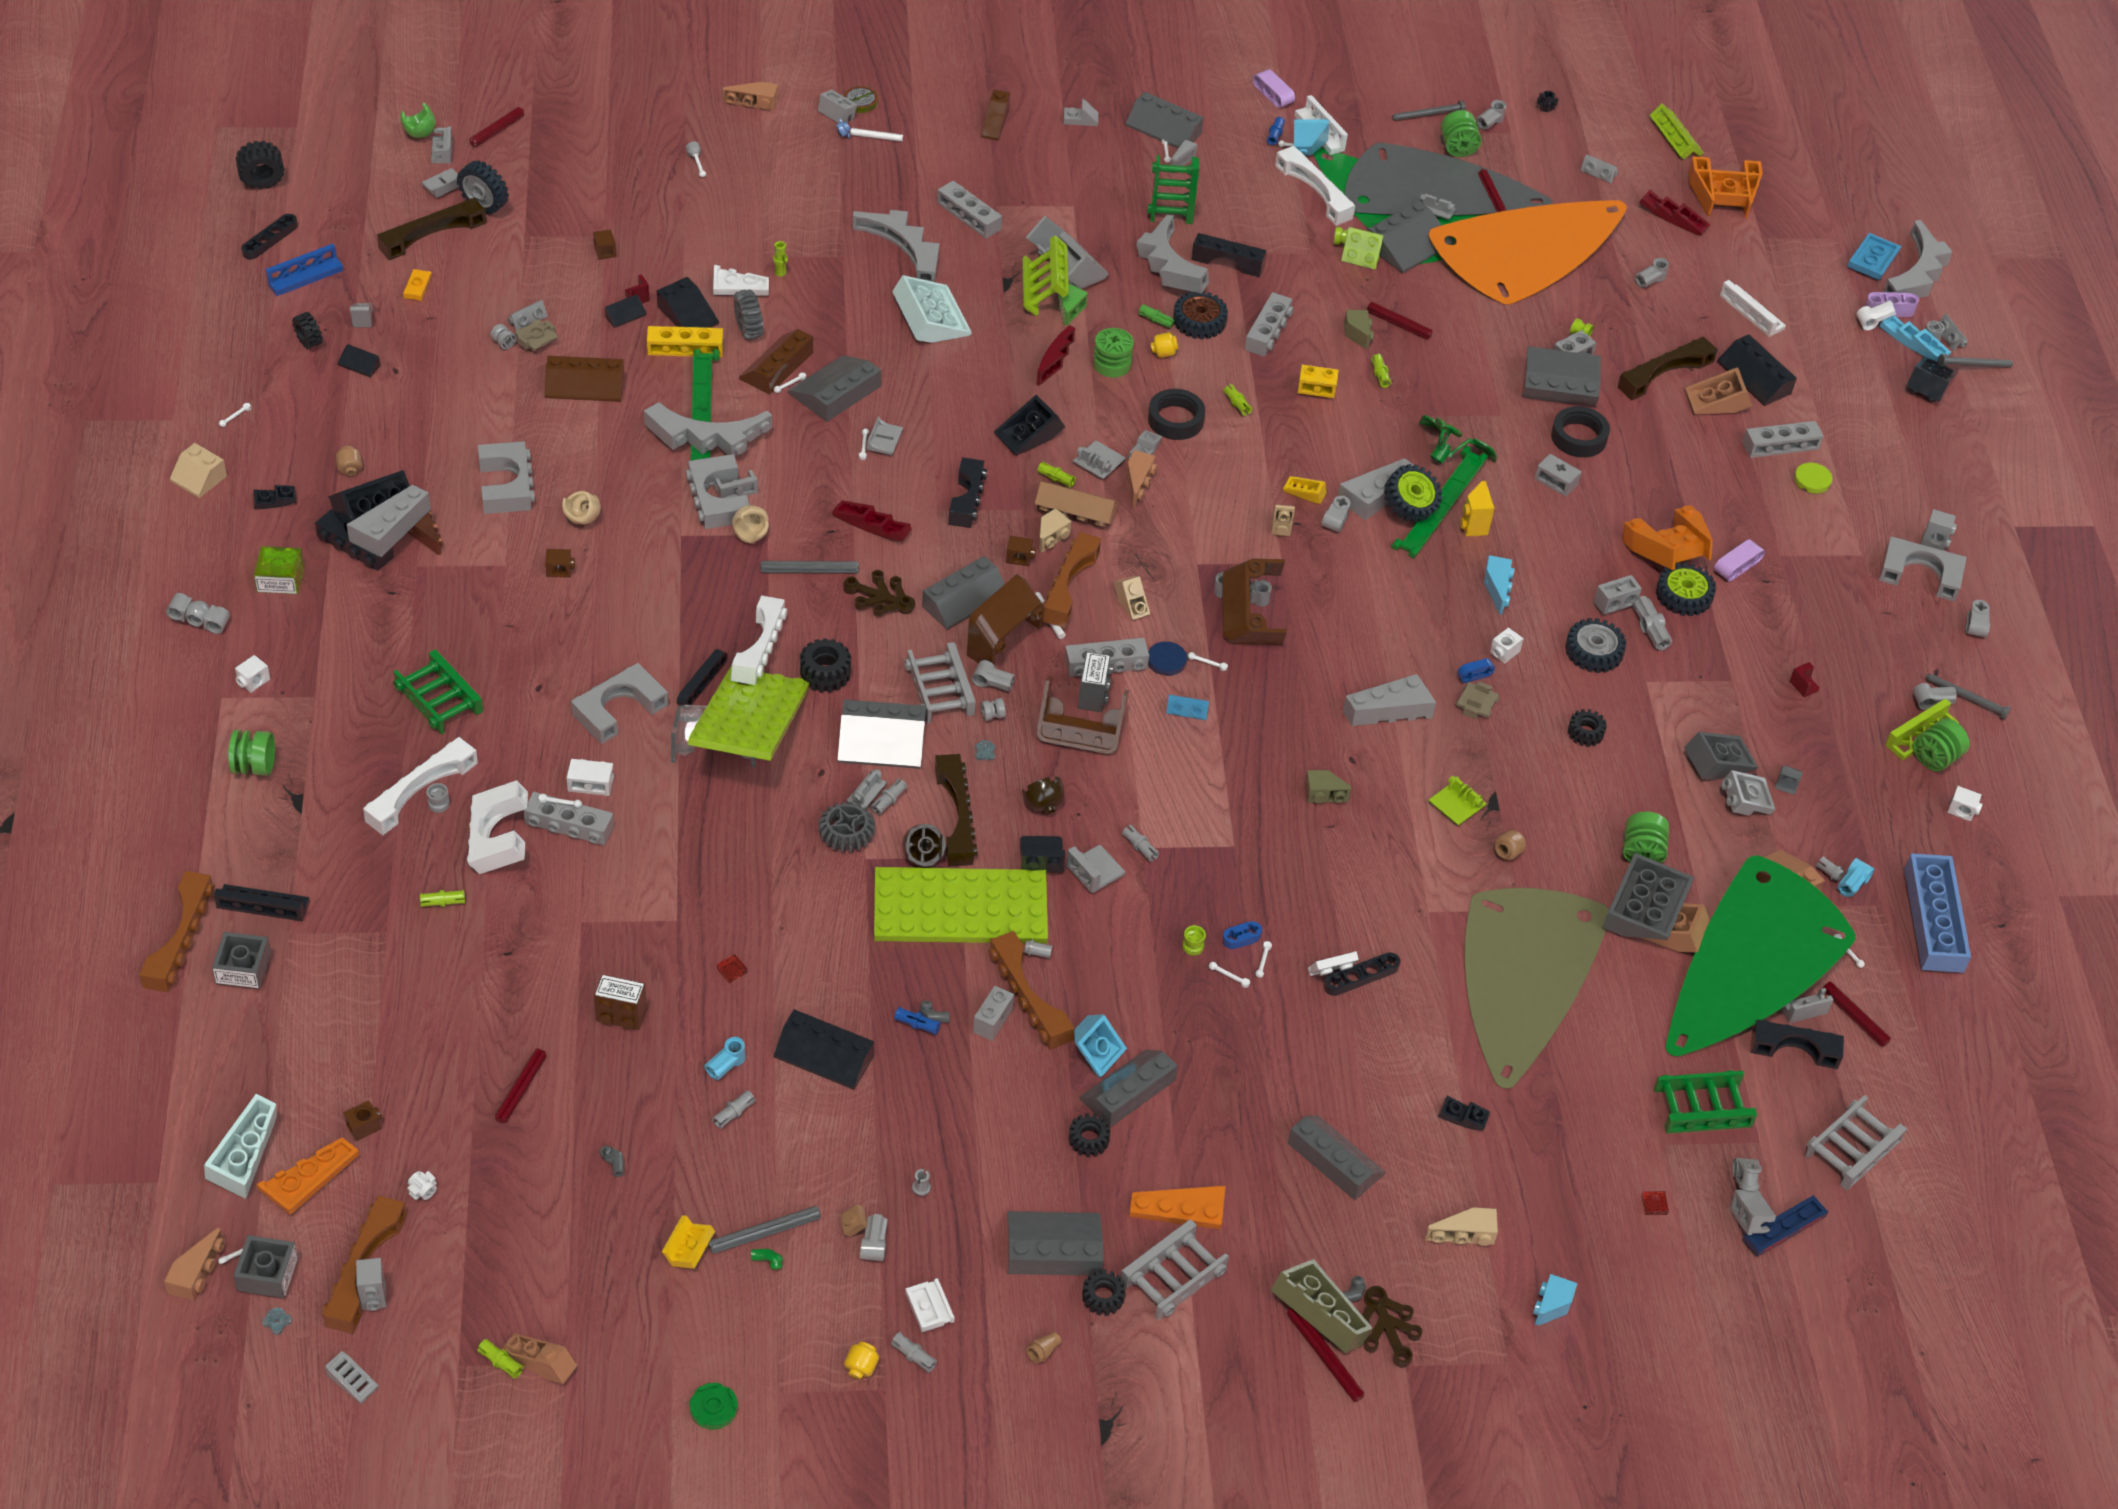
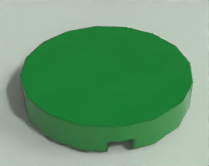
M721 1383L704 1384L696 1389L689 1401L690 1416L701 1428L708 1430L722 1429L728 1426L736 1417L738 1411L737 1396L731 1388H727Z

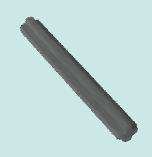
M761 561L760 566L762 573H858L859 563L857 561Z
M813 1206L709 1241V1249L712 1253H717L818 1220L821 1217L820 1210L817 1206Z

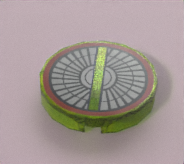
M865 86L852 87L844 94L845 98L857 104L855 111L857 113L869 112V109L873 110L878 105L877 93Z

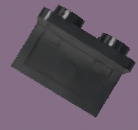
M1022 836L1020 838L1021 870L1064 872L1065 850H1063V839L1060 836Z

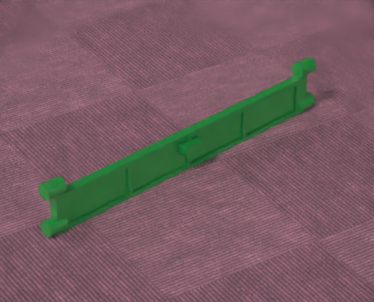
M700 349L693 351V420L711 422L712 360L718 361L720 359V351L718 349H714L712 353H701ZM691 445V461L710 458V450L701 454Z
M1464 446L1460 454L1465 458L1442 487L1440 506L1428 519H1424L1421 522L1417 521L1403 541L1397 538L1391 545L1393 550H1398L1400 547L1409 552L1410 558H1415L1484 465L1488 458L1487 454L1482 453L1479 456L1470 452L1471 448L1469 446Z

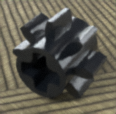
M1544 91L1543 94H1539L1536 104L1540 105V110L1543 112H1550L1552 109L1555 110L1558 98H1555L1554 92Z

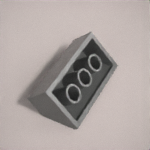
M1144 92L1135 101L1125 126L1161 142L1163 139L1168 145L1179 149L1184 140L1194 142L1202 134L1204 117Z
M983 556L923 590L922 607L946 630H949L968 619L974 610L1005 583L998 568L987 557Z
M1144 1050L1081 1095L1080 1100L1093 1113L1097 1114L1098 1118L1102 1116L1104 1118L1103 1122L1107 1120L1109 1123L1108 1127L1111 1128L1176 1081L1178 1065L1163 1051Z
M1318 1115L1305 1116L1290 1130L1288 1144L1354 1200L1359 1198L1385 1175V1171Z

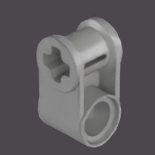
M1337 496L1326 511L1321 526L1340 533L1348 518V509L1351 504L1350 499L1346 496Z
M1975 600L1972 603L1971 611L1966 616V634L1987 637L1990 629V607L1987 602Z
M1735 1157L1732 1174L1739 1187L1747 1191H1758L1759 1173L1762 1172L1759 1160Z

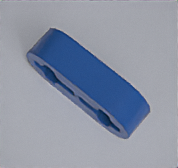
M1481 659L1462 665L1458 669L1457 674L1463 683H1468L1489 677L1494 673L1495 666L1490 659Z
M1254 921L1230 927L1224 931L1223 945L1228 949H1237L1256 943L1261 939L1262 927Z

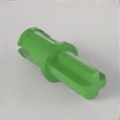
M1145 304L1139 309L1140 312L1138 314L1152 320V323L1157 322L1168 328H1171L1174 323L1173 318L1161 313L1159 309H1152Z

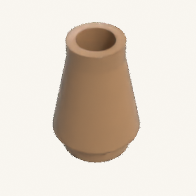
M1051 1332L1046 1336L1031 1341L1026 1348L1029 1359L1034 1363L1045 1362L1054 1349L1061 1344V1338L1056 1332Z

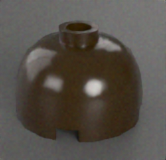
M1055 776L1056 780L1050 781V778L1047 777L1029 784L1027 791L1023 789L1022 795L1027 806L1033 811L1045 812V814L1057 811L1056 807L1062 803L1065 794L1061 777Z
M930 824L913 826L907 830L902 840V850L905 857L913 864L919 866L934 865L935 862L942 858L946 848L944 835L941 834L936 826Z

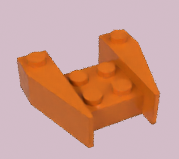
M1693 156L1688 170L1689 184L1708 216L1711 215L1714 204L1743 206L1744 217L1748 218L1763 174L1761 161L1744 160L1741 171L1736 172L1711 170L1710 158Z
M1691 505L1674 510L1673 528L1662 529L1656 532L1641 518L1624 522L1623 543L1633 552L1671 570L1675 569V563L1700 556H1704L1708 560L1712 558L1713 539L1701 513Z

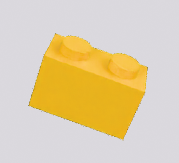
M1481 481L1467 496L1466 504L1463 505L1464 514L1460 518V527L1464 529L1466 537L1489 534L1495 508L1486 481Z

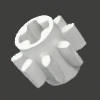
M420 1171L414 1173L408 1180L409 1187L407 1189L409 1194L415 1200L419 1197L424 1200L429 1199L436 1192V1178L429 1171L425 1174Z

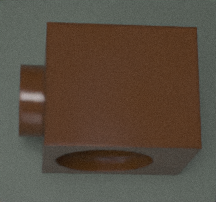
M611 229L593 232L594 248L598 260L615 258L616 243Z
M1010 536L1007 546L1006 563L1029 567L1030 560L1035 558L1036 548L1033 547V539Z
M571 549L546 550V577L571 578V569L575 570V558H571Z
M369 1100L343 1112L345 1124L356 1142L381 1130L380 1120L382 1115L377 1107L373 1108Z

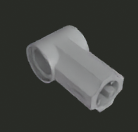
M1494 100L1491 103V107L1476 118L1478 127L1481 130H1485L1495 123L1502 122L1505 116L1506 103L1502 100Z
M1656 258L1653 261V265L1635 275L1637 285L1643 288L1655 281H1664L1667 276L1669 262L1664 258Z
M982 660L979 662L971 679L979 687L991 685L1011 691L1015 675L996 669L991 662Z
M1922 683L1913 689L1917 704L1922 710L1931 708L1945 698L1951 704H1955L1957 700L1955 687L1931 688L1929 684Z
M873 1214L868 1216L865 1238H862L860 1259L884 1261L888 1219L882 1215Z

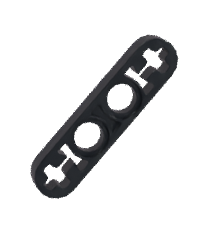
M285 214L245 242L241 247L243 257L248 260L259 257L296 230L298 227L297 217L294 214Z
M719 649L714 650L681 690L677 697V705L685 709L691 707L725 665L728 657L726 652Z
M1388 952L1353 965L1350 969L1332 973L1325 979L1324 990L1329 995L1337 996L1395 974L1400 967V957L1395 953ZM1373 967L1377 970V973H1368L1366 968ZM1350 974H1354L1359 979L1357 981H1351L1348 979L1347 976Z

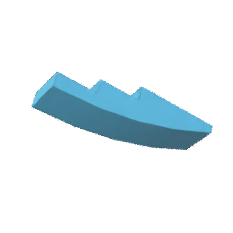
M1895 315L1885 319L1880 324L1883 330L1900 343L1938 362L1940 354H1947L1948 356L1951 354V351L1926 329L1919 331L1911 322L1904 324Z

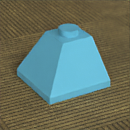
M1294 119V146L1304 156L1312 155L1328 141L1329 119Z
M1104 1014L1087 1015L1074 1030L1075 1044L1098 1078L1102 1077L1127 1049Z

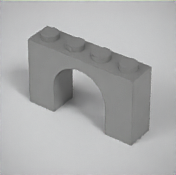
M525 441L478 445L480 472L508 471L518 476L514 481L507 484L481 486L484 514L531 510V502H535L534 490L529 489L533 488L532 476L528 477V474H532L531 463H527V461H531L530 449H526Z
M734 454L688 461V469L685 470L686 479L691 481L689 483L691 495L695 494L693 499L695 508H699V522H703L705 529L732 525L734 514L743 506L750 505L747 495L718 498L706 491L716 484L714 479L719 478L722 484L738 480V466Z
M1891 536L1885 551L1879 581L1898 586L1905 566L1910 564L1924 565L1932 569L1938 576L1939 584L1936 597L1955 602L1961 587L1967 557Z
M637 663L571 701L572 715L600 744H603L618 735L616 719L604 708L607 702L618 697H629L638 701L653 715L668 706V692Z

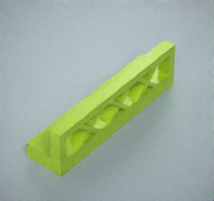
M1660 104L1650 114V117L1681 158L1685 160L1693 151L1699 156L1704 154L1675 113L1667 106Z
M1945 698L1890 732L1885 746L1901 760H1905L1915 753L1914 741H1912L1913 736L1917 737L1926 728L1931 727L1942 718L1952 719L1959 724L1948 713L1951 702ZM1897 746H1908V750L1903 752Z

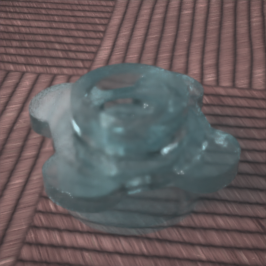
M987 740L977 743L975 745L977 750L975 757L978 760L995 759V744Z
M274 1308L263 1318L262 1324L264 1327L272 1329L273 1334H280L286 1325L291 1324L292 1317L286 1315L285 1311L281 1308Z

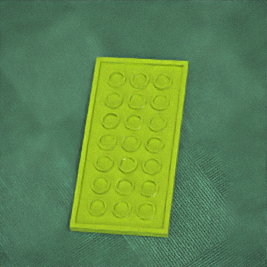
M730 667L688 737V745L771 761L809 690L810 682L807 683L802 678H788L781 674L772 675L763 672L762 677H758L755 685L731 681L732 667Z
M875 867L874 941L990 943L993 938L1015 931L1021 943H1026L1033 939V942L1048 944L1046 870Z

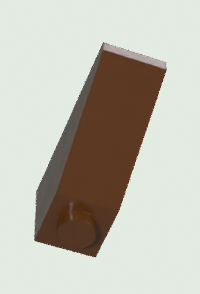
M993 90L981 138L999 141L1009 111L1010 92Z

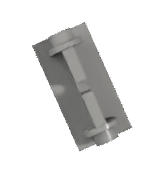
M1586 154L1580 171L1612 183L1614 177L1618 174V167Z
M1422 194L1420 197L1421 203L1431 209L1434 215L1450 220L1456 210L1455 204H1452L1453 202L1440 199L1439 203H1437V197L1428 194Z
M540 300L510 314L507 320L510 325L514 324L517 331L520 328L523 329L532 324L531 322L537 319L542 320L548 316L543 300Z
M1945 313L1939 321L1945 327L1944 333L1941 336L1954 351L1958 346H1967L1968 339Z
M878 769L872 770L847 799V802L850 803L852 801L854 805L860 803L862 808L868 807L887 784L886 781L881 779V771Z

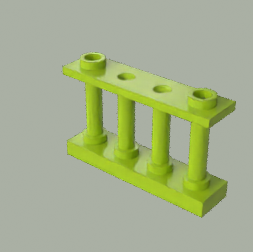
M1054 235L1050 238V250L1034 261H1031L1027 256L1023 257V305L1028 312L1033 313L1035 316L1039 315L1038 304L1053 293H1058L1063 298L1069 294L1067 245ZM1050 259L1048 264L1037 270L1039 265ZM1051 270L1050 275L1038 282L1041 276ZM1051 283V287L1038 295L1039 290Z

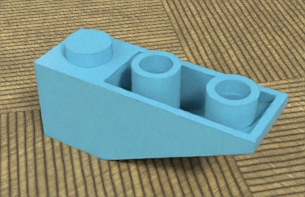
M1489 555L1484 584L1499 614L1502 615L1504 607L1508 608L1510 596H1507V593L1510 594L1512 582H1509V579H1513L1515 568H1511V559Z

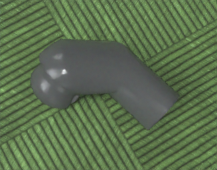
M930 1001L921 1002L919 1011L923 1013V1016L940 1021L941 1023H949V1012H936L932 1008Z

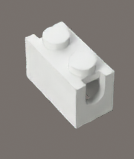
M571 759L567 774L568 792L610 796L614 773H612L613 763Z

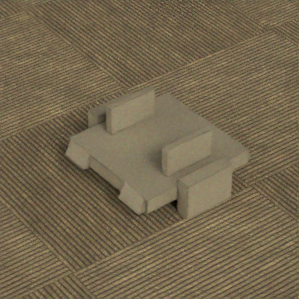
M537 319L531 322L532 324L515 331L518 344L525 350L530 348L532 351H535L558 338L555 326L548 320L542 323Z
M1480 681L1476 685L1469 682L1464 687V692L1455 705L1464 709L1463 715L1475 720L1478 715L1489 718L1494 703H1497L1500 697L1498 693L1491 691L1492 686Z

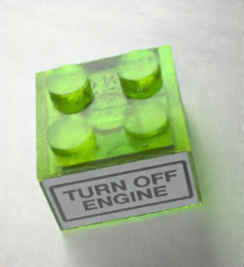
M261 546L254 573L257 592L298 594L304 568L302 549Z

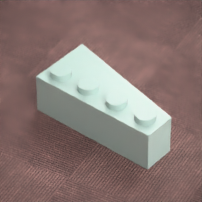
M255 1094L204 1164L205 1179L246 1199L277 1118L276 1103Z

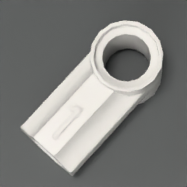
M1889 300L1873 308L1869 306L1862 307L1857 311L1856 316L1864 330H1872L1878 325V322L1896 315L1892 302Z

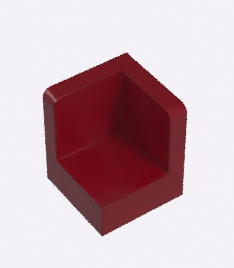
M640 274L638 275V285L625 289V296L629 298L637 295L641 303L649 302V284L643 275Z
M1810 662L1794 668L1789 681L1803 697L1814 694L1820 689L1811 679L1814 666Z

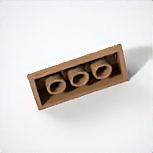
M1042 481L1040 482L1035 504L1040 505L1039 509L1050 512L1051 508L1057 509L1064 516L1069 517V513L1077 515L1076 519L1086 522L1088 518L1095 520L1094 524L1106 527V523L1112 524L1120 506L1119 501Z

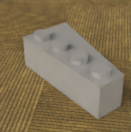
M1404 458L1343 482L1339 486L1338 496L1349 498L1351 502L1349 509L1366 521L1389 502L1385 501L1386 494H1384V489L1386 487L1384 486L1392 473L1403 465L1411 464L1413 466V464Z
M411 485L348 523L349 541L382 557L431 510L429 492Z
M1418 674L1347 695L1345 697L1343 713L1351 726L1377 724L1378 721L1384 720L1390 723L1396 722V719L1407 718L1408 721L1416 720V717L1431 719L1434 715L1436 701Z

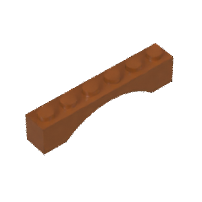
M1079 532L1077 538L1072 540L1071 551H1067L1065 555V564L1060 565L1059 577L1055 576L1053 589H1049L1047 602H1043V622L1066 628L1072 614L1073 605L1068 585L1079 572L1095 564L1100 553L1102 538Z
M190 871L184 872L178 886L180 899L183 904V916L180 925L173 937L162 948L146 958L139 974L142 988L169 993L172 984L176 983L179 967L184 965L186 951L192 946L193 935L199 930L202 914L206 913L208 900L210 897H213L215 892V885L212 883L211 875Z
M1015 931L991 939L990 949L988 950L990 959L997 963L1000 975L1008 981L1011 993L1016 994L1021 1009L1025 1010L1028 1014L1030 1024L1038 1030L1041 1042L1046 1043L1049 1050L1073 1041L1075 1028L1066 1013L1044 1002L1028 985L1022 969L1024 946Z
M378 1196L375 1203L370 1205L367 1221L361 1224L359 1238L351 1246L350 1258L347 1263L345 1262L342 1265L339 1282L334 1283L331 1291L332 1297L329 1303H325L323 1307L322 1317H324L327 1328L354 1334L362 1316L357 1293L356 1260L369 1259L377 1248L399 1234L407 1216L405 1202Z

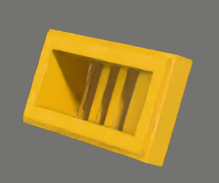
M1293 476L1289 477L1283 487V492L1316 504H1321L1327 493L1325 482Z

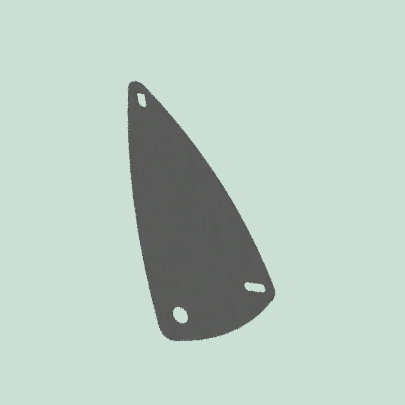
M1388 143L1374 144L1358 159L1349 174L1345 189V196L1355 205L1354 212L1394 215L1420 201L1422 194L1437 197V203H1439L1440 199L1453 202L1452 204H1455L1456 208L1453 215L1497 213L1478 175L1480 169L1488 171L1507 211L1553 204L1552 199L1544 194L1487 168L1450 156ZM1380 148L1386 150V160L1380 159ZM1359 196H1366L1369 198V202L1363 204L1358 202L1357 198ZM1531 199H1542L1543 203H1532Z

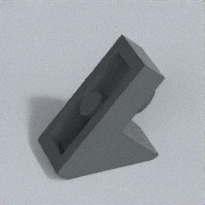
M1783 765L1776 783V789L1795 794L1803 771Z

